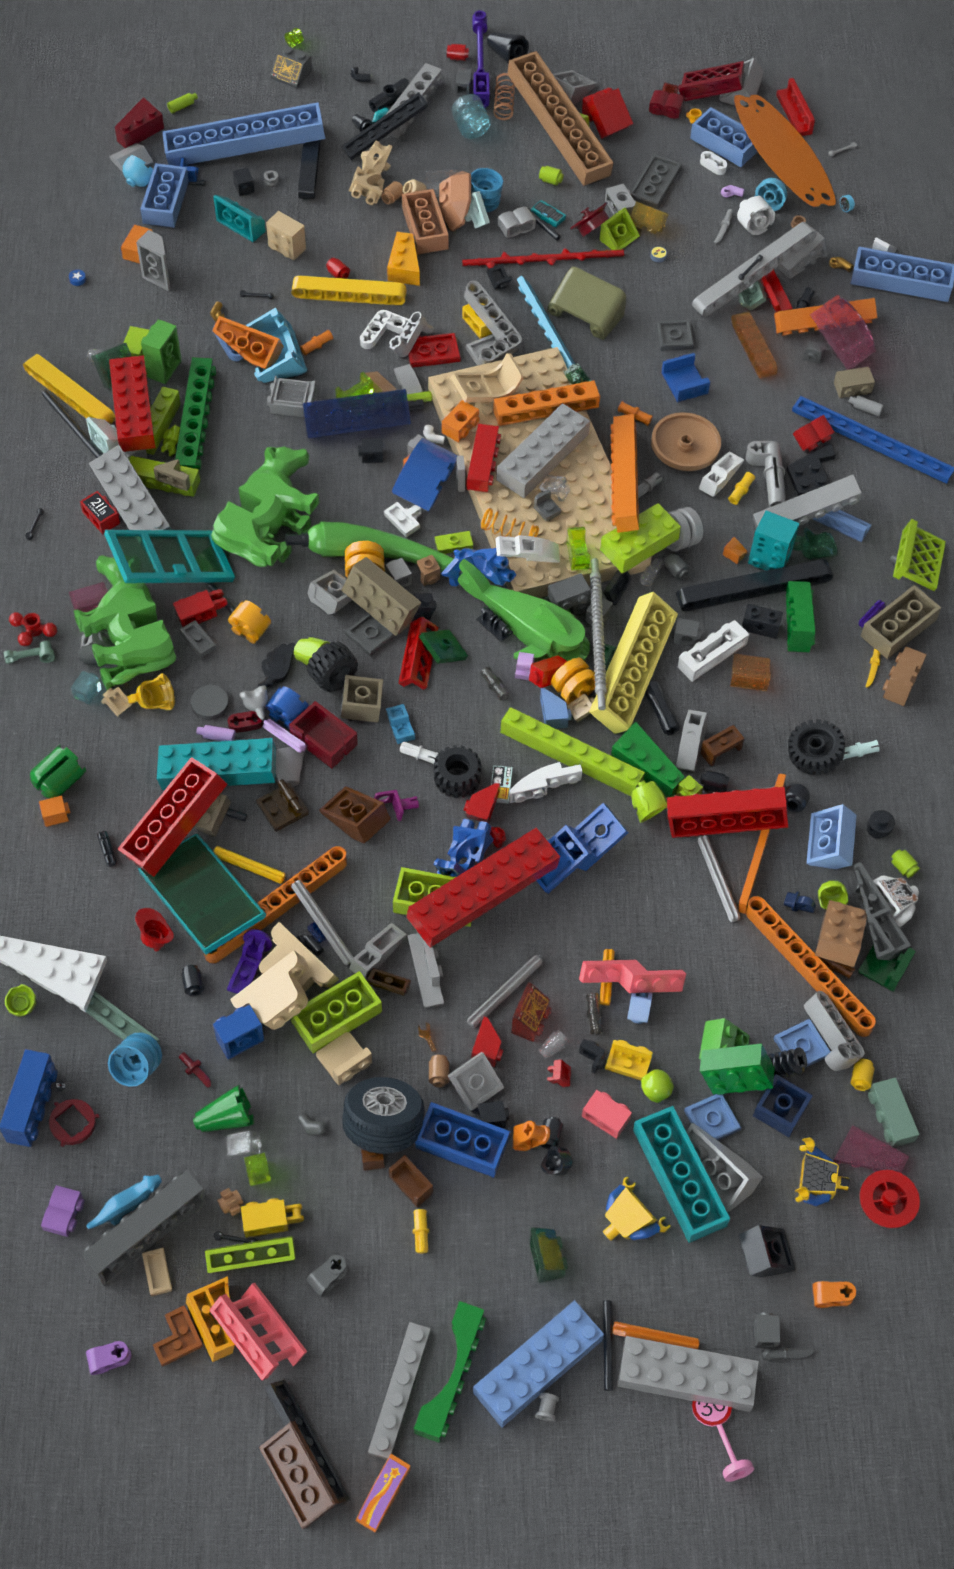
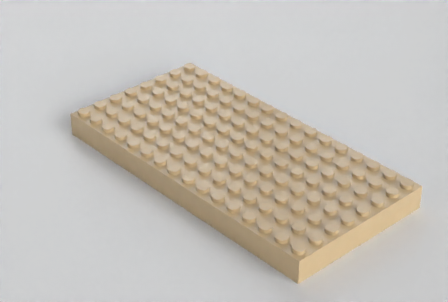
M558 347L514 357L524 374V378L515 395L574 384ZM503 360L428 377V391H431L432 401L441 424L442 420L463 400L451 379L452 374L488 372L496 368ZM467 402L479 409L480 421L478 424L498 426L493 411L494 402ZM586 410L577 411V413L590 420ZM548 417L499 426V434H502L501 443L497 444V447H499L498 458H494L496 470L491 473V475H494L493 485H489L488 492L468 490L481 522L488 508L493 509V516L488 528L493 523L495 513L499 511L494 523L495 533L502 526L503 519L507 514L508 516L503 526V536L509 532L512 522L516 518L511 537H516L519 534L522 523L525 521L521 535L528 536L531 526L534 524V526L537 525L539 527L538 538L550 540L559 545V563L526 561V558L507 557L510 569L516 573V577L511 582H505L509 590L542 598L548 596V585L582 573L589 586L591 585V560L593 558L598 559L601 582L611 580L618 570L600 550L601 537L614 530L616 526L612 524L611 465L591 420L589 435L525 498L496 480L497 466ZM477 426L473 427L465 438L463 437L459 443L447 436L453 453L458 456H464L466 486ZM549 489L551 491V499L561 509V514L546 522L534 509V499L538 493ZM491 527L485 533L491 548H496V538L501 536V530L497 534H493ZM652 557L628 570L629 574L632 575L650 570Z

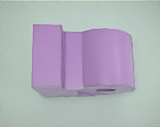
M519 652L515 678L529 680L531 664L534 663L535 658L534 654Z

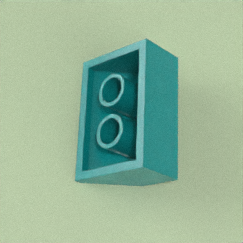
M213 196L216 221L251 242L256 241L266 232L265 220L261 216L254 214L249 209L244 208L227 197Z

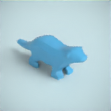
M144 1175L141 1182L114 1195L106 1202L100 1213L86 1225L87 1228L92 1229L108 1221L114 1226L120 1223L125 1214L138 1208L159 1187L162 1182L159 1175Z

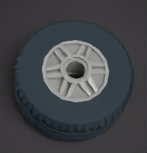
M388 1077L366 1079L353 1086L345 1096L342 1120L343 1130L346 1136L363 1150L379 1154L400 1152L410 1147L418 1139L423 1125L424 1102L420 1094L404 1081Z

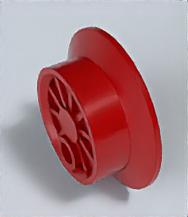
M894 1170L874 1172L865 1179L860 1189V1204L864 1213L871 1221L882 1227H903L909 1224L918 1213L920 1206L918 1190L914 1183L900 1172Z

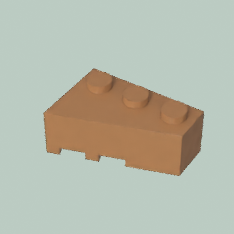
M907 646L903 653L899 652L895 661L897 665L892 667L889 674L891 676L890 680H886L882 690L885 691L883 698L904 706L927 654Z

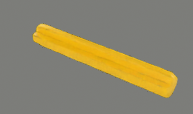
M216 846L213 851L219 859L281 884L285 880V873L219 846Z

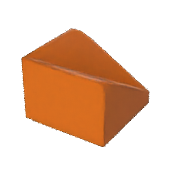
M733 537L724 547L723 556L738 564L748 551Z

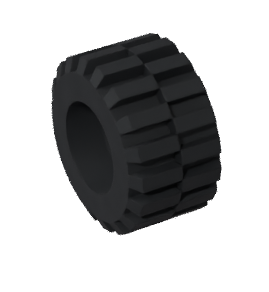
M333 641L329 644H324L323 647L318 648L312 654L307 664V672L323 691H336L344 687L345 675L355 676L358 670V660L344 643Z
M453 745V748L446 747L445 751L441 750L434 762V781L436 787H440V792H446V796L454 795V798H458V795L466 797L467 793L470 795L473 793V789L477 790L481 782L482 769L478 754L476 752L472 753L471 748L465 749V746L462 745L461 747ZM458 767L465 769L467 772L463 775H453L448 771Z

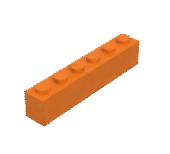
M875 298L778 311L774 313L776 332L786 336L791 335L793 331H798L800 334L809 332L808 329H814V331L825 330L824 327L830 326V329L840 328L842 324H846V327L855 326L856 322L870 324L872 320L877 318Z

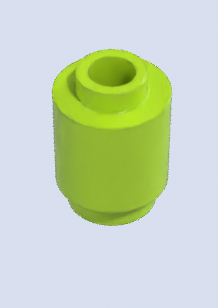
M550 166L541 167L539 179H542L543 182L557 186L563 181L564 174H562V170Z
M899 849L891 856L893 858L891 863L908 879L920 870L918 862L906 849L903 851Z

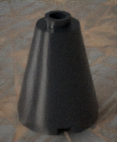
M493 32L487 38L488 46L508 64L509 60L528 54L529 42L523 35Z

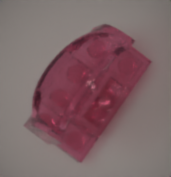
M839 295L810 314L819 328V332L847 370H850L877 351L872 334L861 315L848 301Z

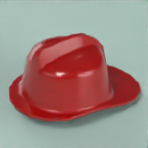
M142 908L137 911L135 921L141 931V941L145 946L153 948L157 952L161 947L173 940L174 933L161 913L151 908Z

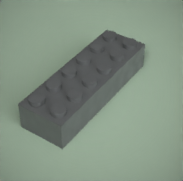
M188 1170L184 1173H179L167 1187H161L157 1190L152 1199L142 1202L133 1214L123 1217L118 1226L107 1230L98 1242L88 1245L82 1256L88 1268L103 1287L140 1258L143 1252L150 1250L207 1204L203 1188Z

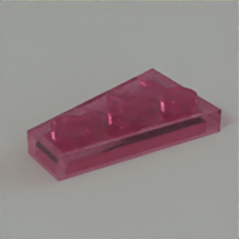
M852 1125L833 1161L839 1164L841 1162L851 1164L857 1168L873 1169L875 1172L894 1170L901 1173L909 1156Z

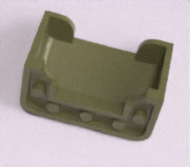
M571 267L549 302L547 312L553 316H561L563 311L589 323L592 335L604 340L624 317L626 294L620 288L577 267Z

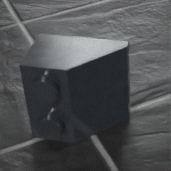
M758 1225L739 1234L741 1248L744 1251L747 1262L746 1267L750 1276L768 1277L796 1270L783 1228Z

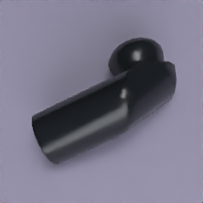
M299 935L296 937L307 949H311L316 956L323 953L324 949L313 936Z

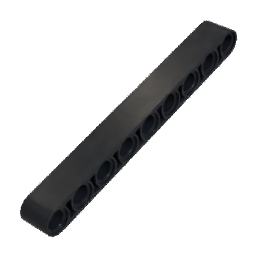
M821 559L684 587L676 592V597L682 611H691L786 591L788 581L810 582V586L823 584L833 579V573L828 561Z

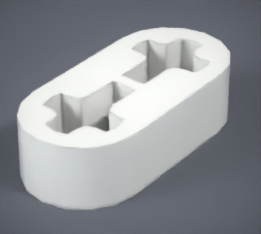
M704 151L701 154L700 163L702 166L717 175H722L726 172L727 162L710 151Z

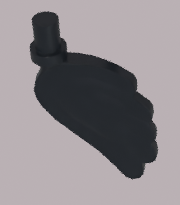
M283 643L267 654V659L262 661V671L266 678L258 684V687L265 685L271 688L273 683L282 682L287 678L295 643H289L288 645Z

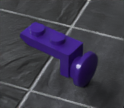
M252 929L244 934L243 940L245 943L242 956L230 979L227 991L238 994L253 982L259 965L263 960L264 952L269 951L272 947L271 938L263 931Z

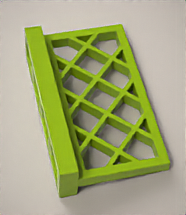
M911 519L902 531L893 577L900 579L904 576L935 591L938 585L946 541L918 528V521ZM916 534L920 535L923 540H920ZM932 542L938 544L939 547L936 548ZM923 544H927L930 549L927 550ZM917 545L921 551L918 552L914 546ZM933 553L937 559L934 560L930 554ZM924 555L928 561H924L921 556ZM912 557H915L919 563H915ZM927 565H931L934 571H931ZM918 567H922L925 573H922ZM909 569H913L916 575L909 572ZM925 577H929L932 583L927 581Z

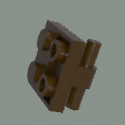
M284 779L277 782L279 788L256 799V804L275 832L309 815V810L290 782L286 784Z

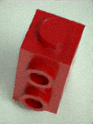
M557 655L532 663L529 681L540 688L550 686L555 672L568 661Z

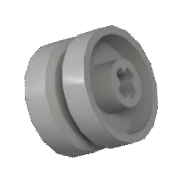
M684 507L668 512L681 526L679 540L667 546L668 549L679 551L700 543L703 537V525L695 510L690 507Z

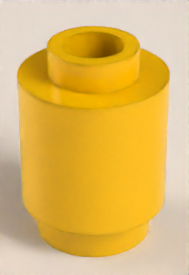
M860 1059L854 1064L850 1083L856 1090L865 1091L871 1088L875 1070L872 1061Z

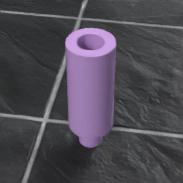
M205 725L204 728L197 727L196 733L203 735L205 739L234 741L236 731Z

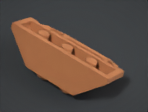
M464 171L450 176L439 184V207L442 216L450 230L455 231L465 224L464 218L468 213L471 203V174Z

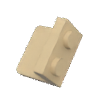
M349 1032L342 1034L316 1053V1057L338 1086L349 1081L355 1074L366 1069L372 1063V1053L367 1047L362 1049Z

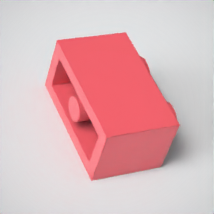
M596 1090L583 1108L582 1117L617 1139L630 1121L632 1112L626 1105L618 1104L612 1100L609 1094Z

